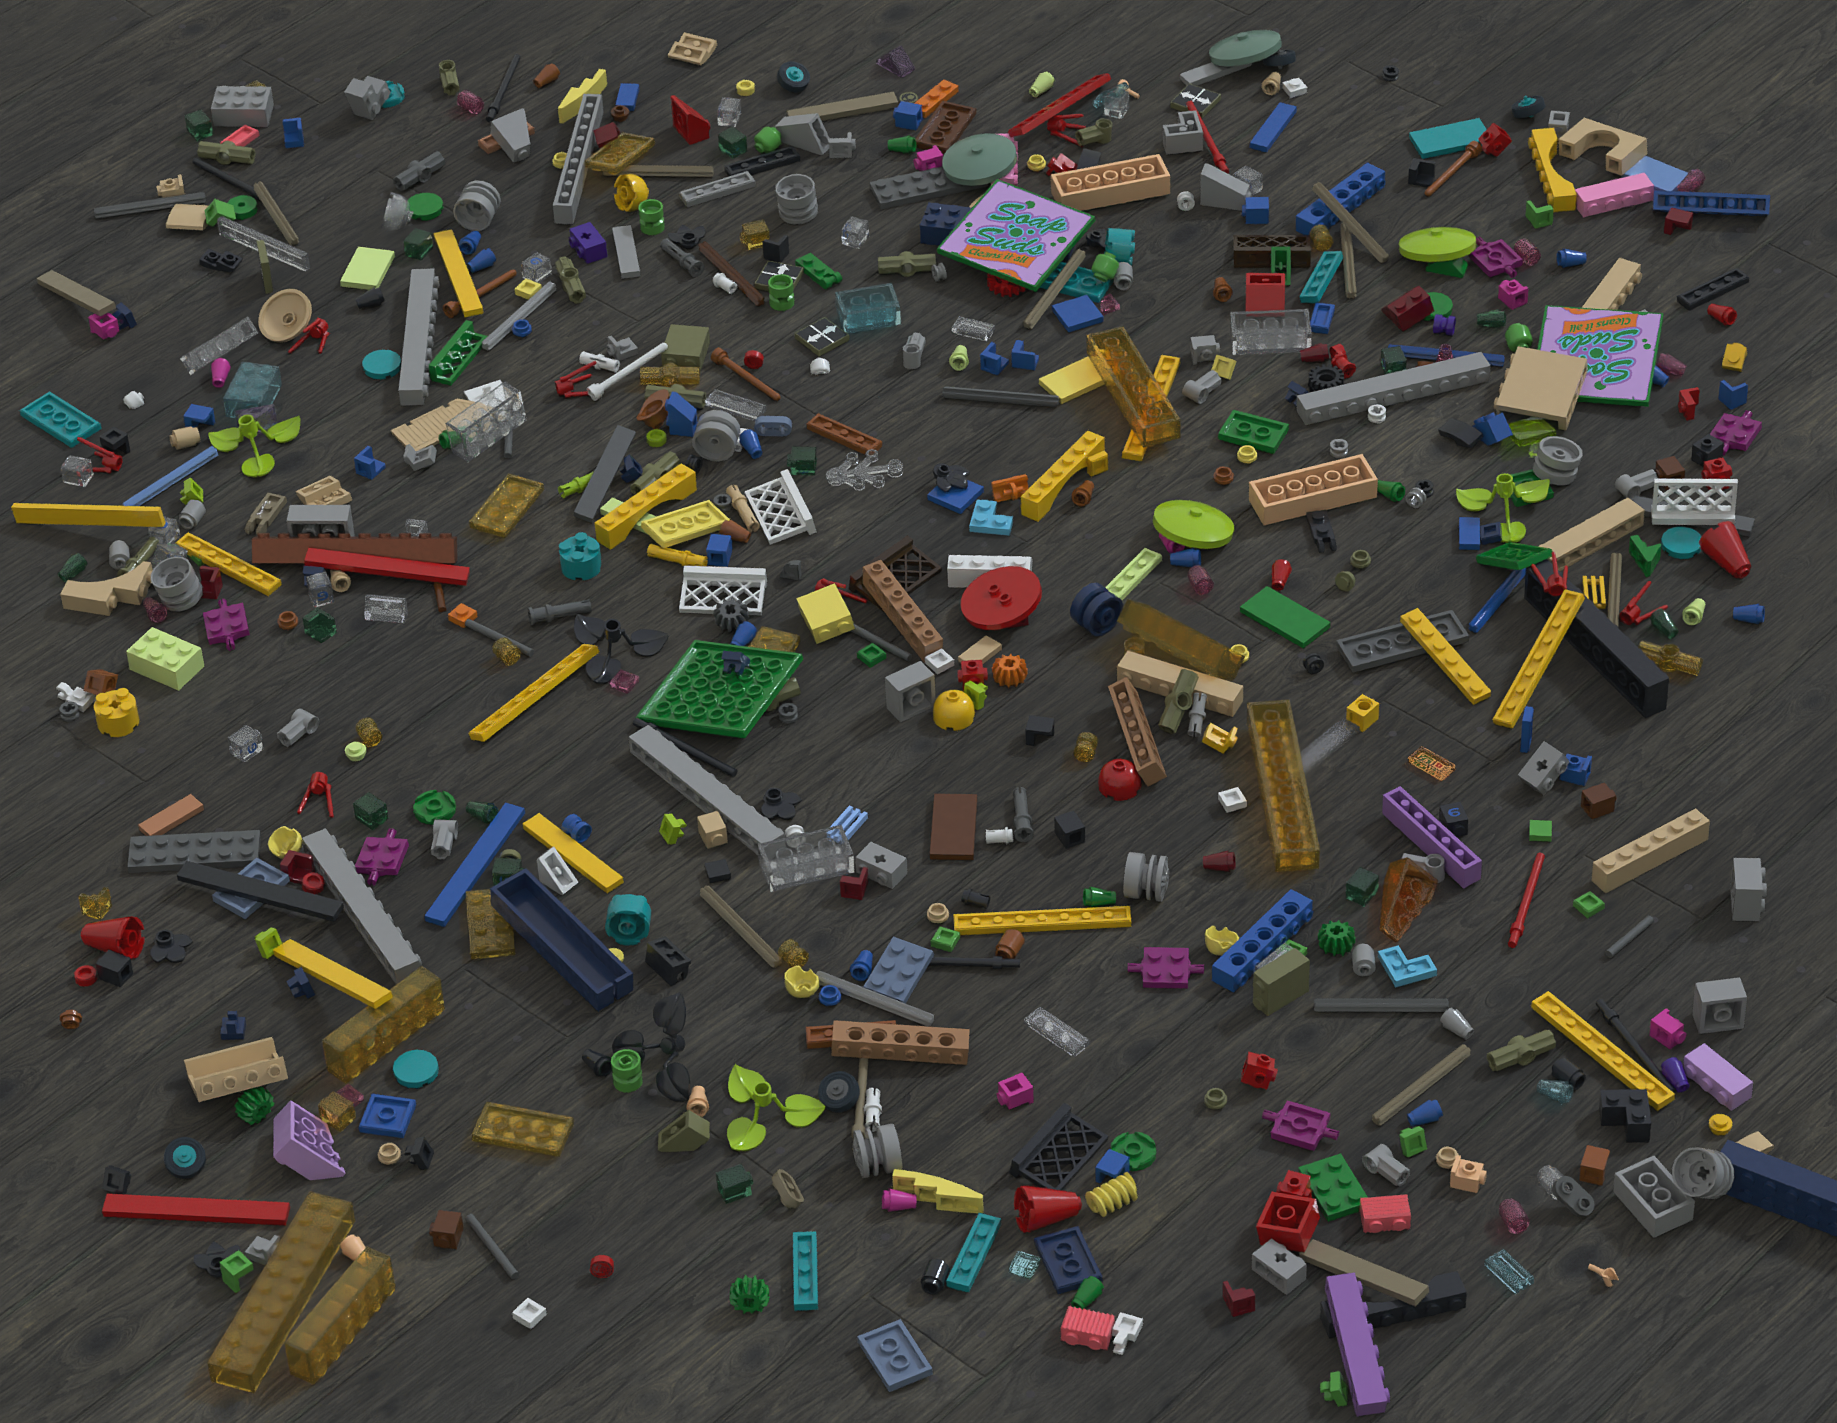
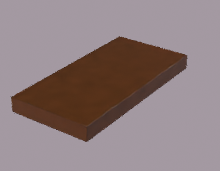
M942 101L915 138L916 148L928 150L936 145L940 152L945 154L958 141L976 115V108Z
M934 794L930 844L931 860H974L977 794Z

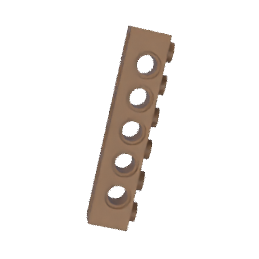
M882 560L864 566L863 585L925 663L926 656L941 648L943 649V638Z
M1125 677L1108 686L1136 770L1146 785L1150 786L1167 776L1138 692L1129 679Z
M834 1020L831 1056L967 1065L970 1029Z

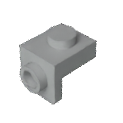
M408 444L405 448L404 460L416 471L423 467L431 466L435 462L437 450L431 445L415 451L411 444Z

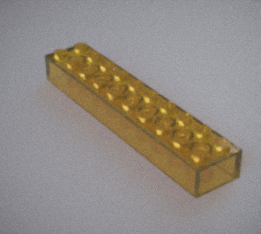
M1290 700L1247 703V726L1275 872L1319 869L1320 848Z
M311 1191L308 1193L207 1362L212 1382L255 1393L339 1250L342 1241L353 1226L355 1216L352 1202Z

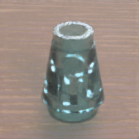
M1541 1079L1538 1083L1537 1091L1562 1104L1564 1102L1568 1103L1571 1100L1573 1086L1567 1081Z

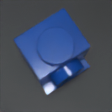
M1566 754V758L1570 762L1565 772L1560 774V780L1585 786L1591 773L1592 756L1583 758Z

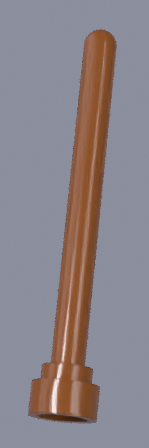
M1471 141L1466 146L1465 153L1425 190V195L1427 197L1431 196L1467 160L1477 157L1482 152V146L1477 141Z
M511 269L477 289L478 297L515 277L517 274L516 270ZM449 301L443 305V311L449 318L458 315L461 308L459 301Z
M716 348L712 352L711 360L714 363L727 366L773 400H780V394L730 360L727 352L722 348Z

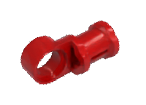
M1341 344L1330 347L1332 367L1337 366L1338 370L1341 369L1342 373H1344V378L1351 377L1356 371V366L1348 361L1344 347Z

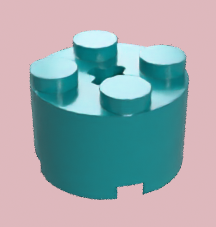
M1108 228L1104 254L1109 252L1116 256L1115 259L1119 263L1126 262L1132 266L1133 257L1130 256L1134 254L1135 242L1131 241H1134L1135 230Z
M580 532L559 544L561 569L565 577L571 580H576L575 577L588 580L599 574L601 570L600 545L594 538Z
M615 895L607 909L605 923L607 935L609 937L611 935L615 942L621 945H636L640 943L641 939L646 938L649 934L651 908L647 903V899L641 895Z

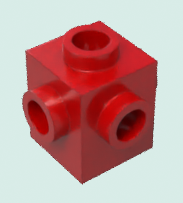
M1492 123L1478 138L1482 144V150L1489 155L1491 153L1496 157L1512 142L1506 131L1495 123Z
M1724 458L1705 461L1701 476L1702 479H1730L1732 468L1726 463ZM1724 486L1721 490L1729 489V486Z
M982 660L961 661V670H957L958 682H962L963 692L965 683L969 681L978 685L979 683L984 684V681L988 680L987 668H983Z
M1248 1052L1242 1068L1241 1082L1250 1084L1254 1088L1268 1089L1270 1081L1274 1082L1277 1075V1069L1274 1068L1275 1059L1265 1054L1259 1055Z
M1288 1170L1284 1181L1279 1182L1276 1192L1311 1198V1176Z

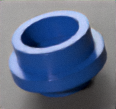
M523 319L515 321L512 327L513 334L519 337H525L532 331L529 322Z
M833 985L824 986L819 992V1001L823 1005L833 1006L841 1000L840 991Z

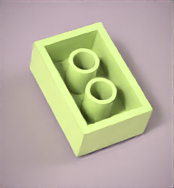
M153 627L126 651L130 670L178 691L204 667L200 647Z

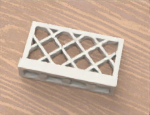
M788 469L780 472L782 477L744 491L770 545L805 531L809 535L817 532L813 518ZM781 485V488L778 492L772 491V488ZM762 494L760 499L752 498L751 496ZM767 496L774 497L772 501L765 500ZM780 498L787 499L785 504L777 502ZM761 505L768 506L766 511H761L759 508ZM773 508L781 509L778 514L771 513ZM786 510L793 511L791 516H786L784 513ZM773 518L774 521L772 524L766 523V519ZM780 520L787 521L784 526L777 525ZM792 523L800 524V526L795 528L790 527ZM773 530L781 531L779 534L771 537Z
M1654 479L1653 502L1651 505L1652 525H1718V523L1730 521L1735 525L1738 480ZM1659 486L1670 487V489L1664 493L1660 491L1658 488ZM1689 486L1691 489L1683 493L1679 488ZM1703 486L1712 488L1706 493L1700 490ZM1724 486H1733L1727 493L1721 490ZM1676 492L1680 497L1673 501L1668 496ZM1696 492L1700 497L1693 501L1689 496ZM1715 492L1721 495L1716 501L1710 498ZM1662 500L1669 503L1668 505H1657ZM1683 500H1686L1689 503V505L1678 504ZM1704 500H1706L1707 502L1710 503V505H1698V504H1700V503L1703 502ZM1727 500L1731 504V506L1719 504Z
M684 566V579L679 606L680 613L713 614L717 604L713 607H708L705 603L713 599L716 603L723 604V600L721 601L717 595L724 591L728 595L725 598L727 601H730L732 597L737 601L739 600L737 596L745 592L749 597L742 601L743 604L747 605L751 601H755L758 604L757 608H748V614L762 615L764 593L767 586L766 569ZM688 585H698V586H699V587H698L697 589H695L694 591H690V590L687 588ZM709 586H719V587H720V588H718L717 590H715L714 592H711V591L708 589ZM739 587L740 589L732 593L728 588ZM751 587L760 588V590H758L754 594L751 593L748 589ZM705 591L708 596L700 600L696 595ZM691 598L697 602L693 606H685V602Z

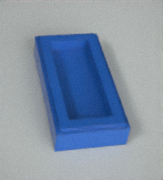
M621 83L615 106L623 105L629 111H634L639 93V84Z
M1315 304L1309 324V332L1328 334L1335 305Z
M1459 517L1460 550H1480V518Z
M1525 706L1520 752L1528 753L1530 749L1533 707Z

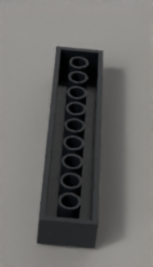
M1548 559L1535 564L1546 583L1549 576L1554 574L1553 564ZM1526 567L1524 599L1548 620L1561 595L1552 596L1549 592H1544L1543 585L1532 567ZM1558 570V574L1563 577V574ZM1567 577V590L1582 593ZM1584 595L1585 599L1564 638L1644 718L1666 710L1669 685L1668 675L1662 672L1654 661L1650 660L1628 636L1619 630L1616 624H1613L1606 617L1604 612H1601Z

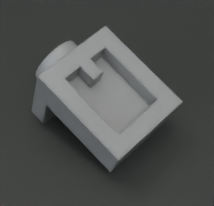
M848 132V138H829L830 158H852V150H856L855 139H852L851 132Z
M612 336L607 337V351L616 360L621 361L638 354V347L630 338L617 342Z
M274 1235L271 1240H267L257 1236L245 1251L246 1258L270 1267L282 1254L280 1237Z

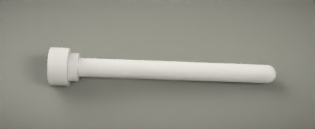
M661 343L601 384L590 385L587 387L589 396L594 401L602 397L604 390L664 352L668 348L667 344Z

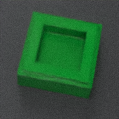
M871 643L857 652V658L871 668L886 659V652L874 643Z

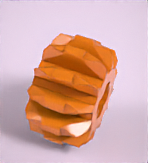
M1002 654L1001 658L995 659L992 674L994 681L999 683L1000 686L1007 685L1009 688L1011 685L1017 687L1018 683H1024L1025 678H1027L1028 669L1025 659H1020L1019 655L1014 657L1012 654L1009 656Z

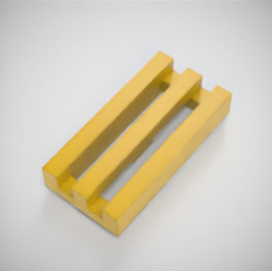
M1583 576V594L1589 599L1588 585H1591L1594 605L1598 609H1606L1604 577L1599 576V579H1595V576H1591V579H1587V576ZM1596 585H1599L1601 604L1597 602Z

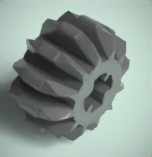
M733 597L730 601L723 599V604L717 603L716 609L713 612L715 624L720 626L722 631L728 629L730 633L732 629L737 630L739 624L749 619L746 604H743L741 599L735 601Z

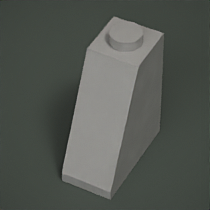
M523 108L491 121V135L513 163L530 156V139L526 114Z
M818 113L784 117L775 126L782 136V143L819 155H823L829 149V136Z
M1205 163L1201 172V205L1242 211V205H1246V197H1252V193H1249V184Z

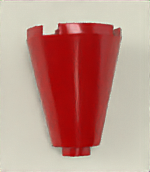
M1730 521L1718 523L1719 527L1715 530L1712 527L1708 529L1699 540L1700 549L1734 578L1746 577L1750 573L1751 564L1735 525Z
M133 916L88 923L81 930V939L85 945L100 951L107 952L111 950L131 959L137 958L144 945L145 937H141V930H144V926L139 918Z
M1024 1185L1017 1188L1014 1195V1210H1019L1020 1216L1016 1217V1222L1022 1232H1032L1074 1217L1082 1208L1081 1199L1079 1196L1077 1197L1075 1192Z

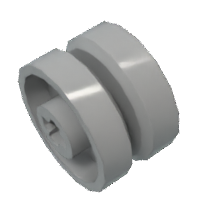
M720 410L705 412L698 420L692 439L696 453L710 461L727 460L735 451L740 435V425L737 419L727 412Z
M1558 436L1546 437L1539 443L1537 456L1533 463V472L1541 480L1550 479V484H1570L1576 478L1578 466L1583 456L1582 450L1579 445L1569 439Z

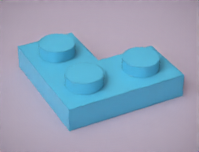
M977 499L969 529L970 532L1010 536L1013 516L995 515L997 501Z
M1399 945L1378 951V959L1395 987L1437 976V968L1429 955L1407 960Z

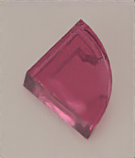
M1111 294L1106 295L1100 305L1102 315L1120 309V304Z

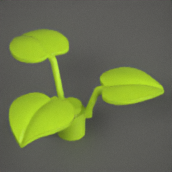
M244 415L238 420V428H228L218 432H209L208 434L212 446L220 452L232 451L238 447L239 442L243 441L244 436L249 438L255 457L247 459L241 468L244 475L257 477L268 474L273 469L275 463L274 458L270 454L259 456L254 441L258 429L268 439H275L277 443H285L297 437L301 419L300 416L277 423L270 427L268 431H265L258 421L255 422L252 415Z
M1504 473L1497 476V484H1494L1492 493L1487 489L1481 488L1456 489L1459 504L1469 511L1484 510L1487 504L1493 502L1497 492L1505 500L1506 523H1501L1502 541L1500 542H1518L1524 538L1526 528L1521 522L1510 523L1508 498L1514 492L1517 498L1521 497L1524 502H1540L1548 494L1550 479L1525 482L1515 486L1513 477L1510 474Z
M734 1065L730 1073L728 1090L731 1098L738 1103H746L751 1098L755 1102L753 1121L746 1117H741L733 1120L728 1126L727 1138L733 1150L749 1151L758 1147L764 1141L766 1129L763 1125L757 1124L759 1108L768 1106L772 1100L783 1112H786V1121L794 1127L811 1125L825 1110V1105L819 1100L802 1094L789 1096L785 1101L786 1107H784L776 1094L772 1093L770 1084L759 1073L744 1069L738 1065Z

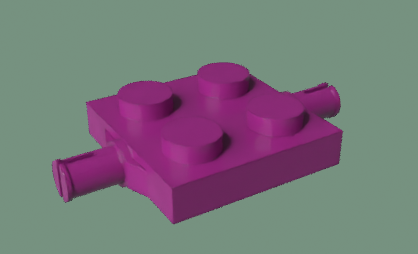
M1481 237L1476 238V244L1479 247L1469 254V258L1489 277L1503 272L1507 273L1511 278L1517 276L1514 268L1522 266L1523 259L1502 239L1487 243Z
M1746 410L1741 417L1724 413L1711 431L1710 435L1724 442L1723 456L1728 449L1746 451L1762 429V422L1750 419L1753 415L1751 411Z
M220 599L218 601L219 609L203 612L209 645L226 643L227 650L231 651V647L232 650L235 649L234 640L250 635L245 607L243 603L227 606L226 599H222L223 604Z
M391 828L388 829L384 838L366 837L356 861V872L370 875L367 883L371 886L372 884L373 886L376 885L379 876L398 874L409 847L408 839L395 838L397 831L393 828L392 830Z
M1144 947V958L1141 964L1128 963V973L1141 972L1143 988L1188 989L1190 973L1204 974V964H1191L1189 948Z
M1287 1100L1283 1109L1278 1113L1265 1109L1262 1115V1119L1275 1122L1271 1131V1139L1315 1151L1323 1137L1337 1140L1339 1137V1131L1327 1128L1331 1113Z

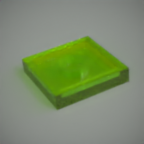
M1531 417L1508 423L1512 431V435L1508 437L1519 447L1541 442L1546 437L1556 436V430L1543 418Z

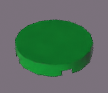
M433 193L416 194L406 202V212L408 216L415 220L417 218H421L424 221L434 219L442 213L441 210L444 208L441 197Z
M1427 293L1431 298L1434 312L1423 318V320L1430 321V319H1435L1436 314L1443 315L1446 318L1449 317L1453 309L1452 300L1442 293Z
M430 790L422 793L415 799L413 812L416 819L421 823L434 825L435 820H450L456 813V801L446 791L441 793L437 792V790Z
M1122 1133L1111 1143V1150L1129 1157V1171L1144 1170L1151 1166L1156 1159L1157 1150L1155 1142L1144 1133Z

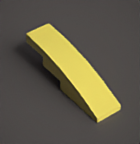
M599 69L593 79L585 78L579 88L571 87L558 107L559 123H564L578 114L583 94H601L607 86L606 70Z
M898 1169L893 1171V1189L906 1193H915L917 1201L936 1202L937 1210L983 1214V1195L940 1177Z

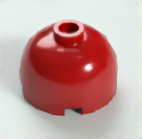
M1125 759L1108 761L1099 773V791L1103 796H1112L1117 801L1135 797L1137 791L1141 789V777L1134 763Z

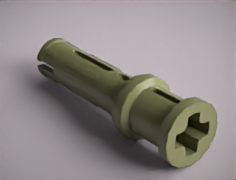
M150 537L137 554L126 561V566L118 571L117 576L119 577L130 572L143 561L147 562L154 551L160 546L159 540L155 537Z

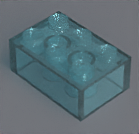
M892 283L835 292L836 312L842 329L846 333L901 324L900 304Z
M242 362L223 398L226 417L240 418L244 415H252L254 420L264 421L282 385L279 366Z

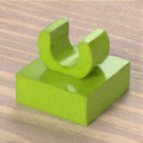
M191 478L185 480L184 489L180 491V494L183 496L180 498V501L185 505L190 500H198L203 503V489Z
M969 681L965 683L964 692L973 701L974 708L980 710L984 708V700L987 698L985 692L988 686L983 683L977 685Z
M664 814L659 832L667 844H676L677 838L684 835L681 828L687 825L682 819L676 820L673 814Z
M272 927L255 936L262 957L266 959L274 955L273 949L282 944L277 930Z

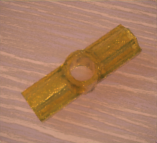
M666 363L663 367H640V383L662 384L663 387L669 388L673 384H700V368L678 367L675 363Z
M1643 640L1639 644L1638 648L1650 660L1659 664L1660 668L1665 672L1680 670L1698 676L1701 670L1702 658L1680 652L1679 647L1674 644L1659 646Z

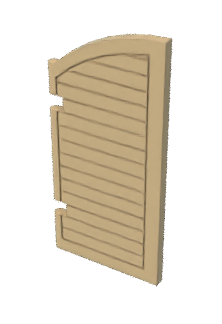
M457 398L447 403L448 407L440 406L411 420V425L409 426L403 424L392 429L391 433L405 447L411 444L414 450L418 451L428 446L439 444L438 436L443 430L463 428L468 430L495 417V413L480 403Z

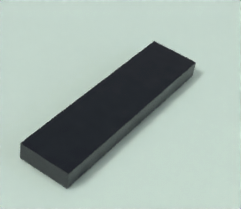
M793 146L724 165V170L728 177L746 171L750 175L799 162L800 155Z
M1734 268L1678 295L1677 302L1690 311L1749 283V276L1738 268Z

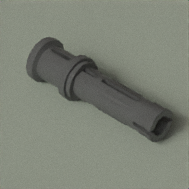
M668 238L662 240L660 247L676 259L682 269L688 270L689 274L693 277L702 274L704 264L696 260L694 255L685 253Z
M587 599L555 606L545 604L544 607L534 609L528 607L529 622L532 626L537 622L547 621L549 623L559 617L592 612L591 603Z
M1019 787L1013 790L1016 815L1013 818V825L1016 828L1014 836L1017 841L1027 842L1034 836L1033 829L1031 828L1033 821L1032 817L1028 814L1027 791L1021 787V793H1019Z

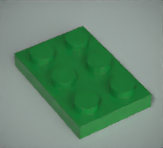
M1233 410L1219 431L1218 439L1242 446L1249 445L1257 450L1274 454L1289 431V424Z
M1342 1154L1298 1167V1173L1311 1176L1310 1189L1312 1190V1197L1316 1199L1318 1207L1328 1222L1360 1212V1198L1368 1197Z

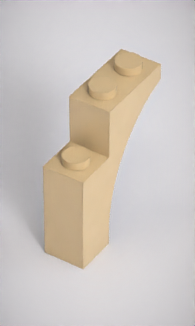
M143 561L130 572L105 581L78 582L67 580L60 594L63 608L110 616L113 608H116L117 602L140 605L143 598L147 596L148 588L152 583L151 573L153 569L151 562Z

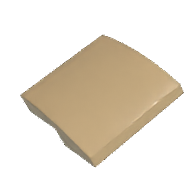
M683 33L680 41L673 44L668 57L702 65L717 47V41Z
M175 204L169 214L166 228L204 230L208 226L204 211L208 206Z
M328 476L296 491L297 496L304 505H344L352 501L351 494L342 489L340 482L332 476Z

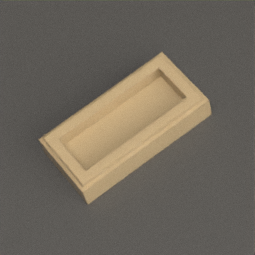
M986 635L958 656V662L982 660V664H984L1002 650V644Z

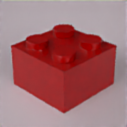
M1271 1192L1256 1225L1260 1245H1264L1270 1239H1273L1278 1244L1284 1245L1287 1250L1305 1253L1320 1219L1316 1199Z

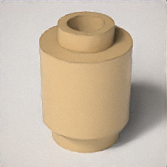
M190 426L173 430L172 435L169 436L172 447L175 446L177 450L196 446V443H200L197 427L192 428Z

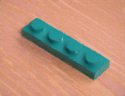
M1342 251L1323 252L1299 296L1301 303L1313 304L1321 300L1343 259Z
M982 1213L978 1214L946 1280L947 1287L970 1292L1001 1226V1218Z
M816 1231L793 1232L794 1311L818 1310Z

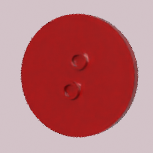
M1018 566L996 568L982 574L970 583L962 595L961 610L966 621L976 628L984 630L1007 628L1021 622L1036 609L1042 597V587L1038 577L1026 568Z

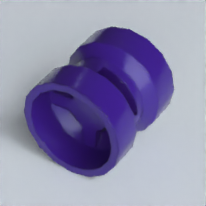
M1436 314L1433 333L1440 334L1445 332L1446 335L1453 336L1456 317L1449 316L1446 318L1443 315Z

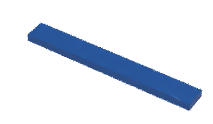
M509 803L503 805L425 914L426 922L443 927L446 926L525 814V808Z

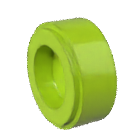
M654 429L646 435L647 444L651 447H661L667 442L666 433L663 430Z

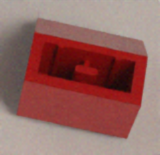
M1246 273V315L1285 316V273Z

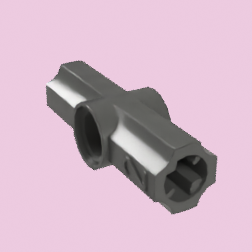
M436 151L420 162L413 160L408 165L407 170L393 178V183L397 190L401 192L418 181L425 183L430 179L434 171L446 164L445 159L440 152Z

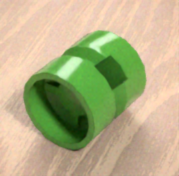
M655 199L641 202L638 208L640 230L647 235L661 233L665 228L663 204Z
M784 274L772 276L768 280L770 306L778 311L789 310L794 305L793 279Z
M630 1049L617 1051L611 1058L613 1084L621 1092L636 1091L640 1088L643 1081L640 1056L636 1051Z

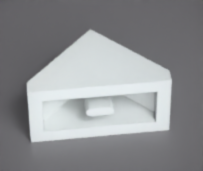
M552 847L537 859L539 881L560 895H563L578 883L555 847Z

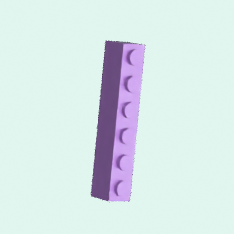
M1401 786L1383 795L1382 814L1427 855H1441L1444 858L1445 872L1461 887L1465 888L1481 879L1482 860Z
M1355 1273L1328 1276L1325 1283V1292L1356 1416L1385 1412L1386 1405L1390 1402L1388 1388L1383 1386L1384 1370L1382 1366H1378L1379 1351L1377 1345H1373L1372 1342L1374 1337L1373 1327L1371 1323L1368 1324L1367 1322L1368 1307L1366 1302H1362L1361 1295H1363L1361 1281H1357Z

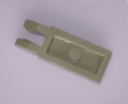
M267 493L251 514L245 526V533L251 534L254 532L256 524H259L256 534L266 533L267 527L271 525L287 503V498Z

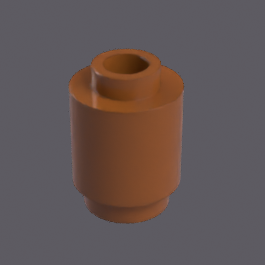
M1015 929L1006 930L996 946L995 955L1015 959L1025 943L1022 933Z

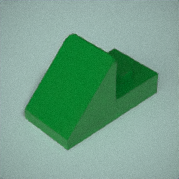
M1638 535L1630 536L1629 553L1646 577L1651 576L1660 560L1661 544L1647 547L1646 543L1642 542Z

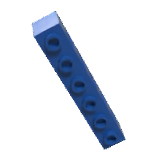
M1366 163L1329 192L1350 213L1364 201L1371 198L1376 192L1383 189L1386 182L1385 171ZM1319 198L1296 215V231L1303 235H1310V238L1314 240L1332 225H1335L1340 219Z
M1654 190L1652 211L1669 212L1672 207L1702 214L1768 216L1770 195Z
M1290 889L1212 965V981L1232 992L1243 986L1247 979L1260 969L1265 961L1270 960L1273 954L1292 935L1298 933L1304 923L1311 920L1313 916V900Z

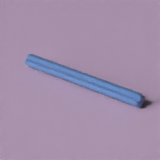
M210 446L123 502L122 506H141L217 457V449Z

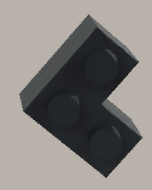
M1647 1089L1600 1090L1599 1115L1601 1126L1624 1125L1626 1143L1650 1142L1651 1117Z

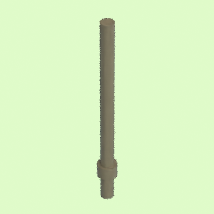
M869 1058L859 1059L858 1085L860 1095L856 1102L855 1122L851 1131L852 1138L855 1130H861L863 1138H865V1127L863 1125Z

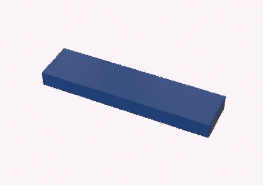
M1280 102L1251 140L1250 148L1268 152L1297 112V107Z

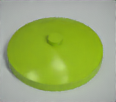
M1434 227L1417 230L1403 236L1399 241V252L1402 256L1423 262H1439L1461 258L1472 253L1476 248V237L1473 233L1452 227Z
M1172 500L1160 504L1154 511L1153 525L1155 529L1167 539L1178 544L1193 548L1212 549L1222 547L1232 539L1234 532L1232 520L1225 513L1210 505L1189 500Z

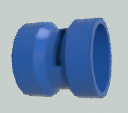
M576 814L567 816L561 826L562 831L578 843L586 841L592 832V827L587 822L582 821Z

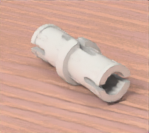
M583 351L579 358V362L586 365L596 361L597 364L594 367L598 370L602 368L616 373L620 366L619 360L606 358L602 354L594 355Z
M869 1088L866 1091V1104L864 1106V1114L866 1115L865 1128H870V1124H872V1132L877 1131V1126H880L879 1116L882 1112L880 1090L876 1088L875 1095H873L874 1088Z

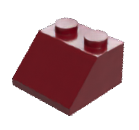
M1416 286L1381 308V311L1403 332L1433 313L1434 308L1430 296L1420 286Z

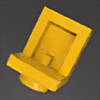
M1739 343L1727 344L1722 368L1742 372L1744 360L1747 357V347Z
M1210 723L1205 730L1201 742L1224 754L1228 747L1233 748L1238 739L1235 736L1238 728L1234 726L1228 733Z

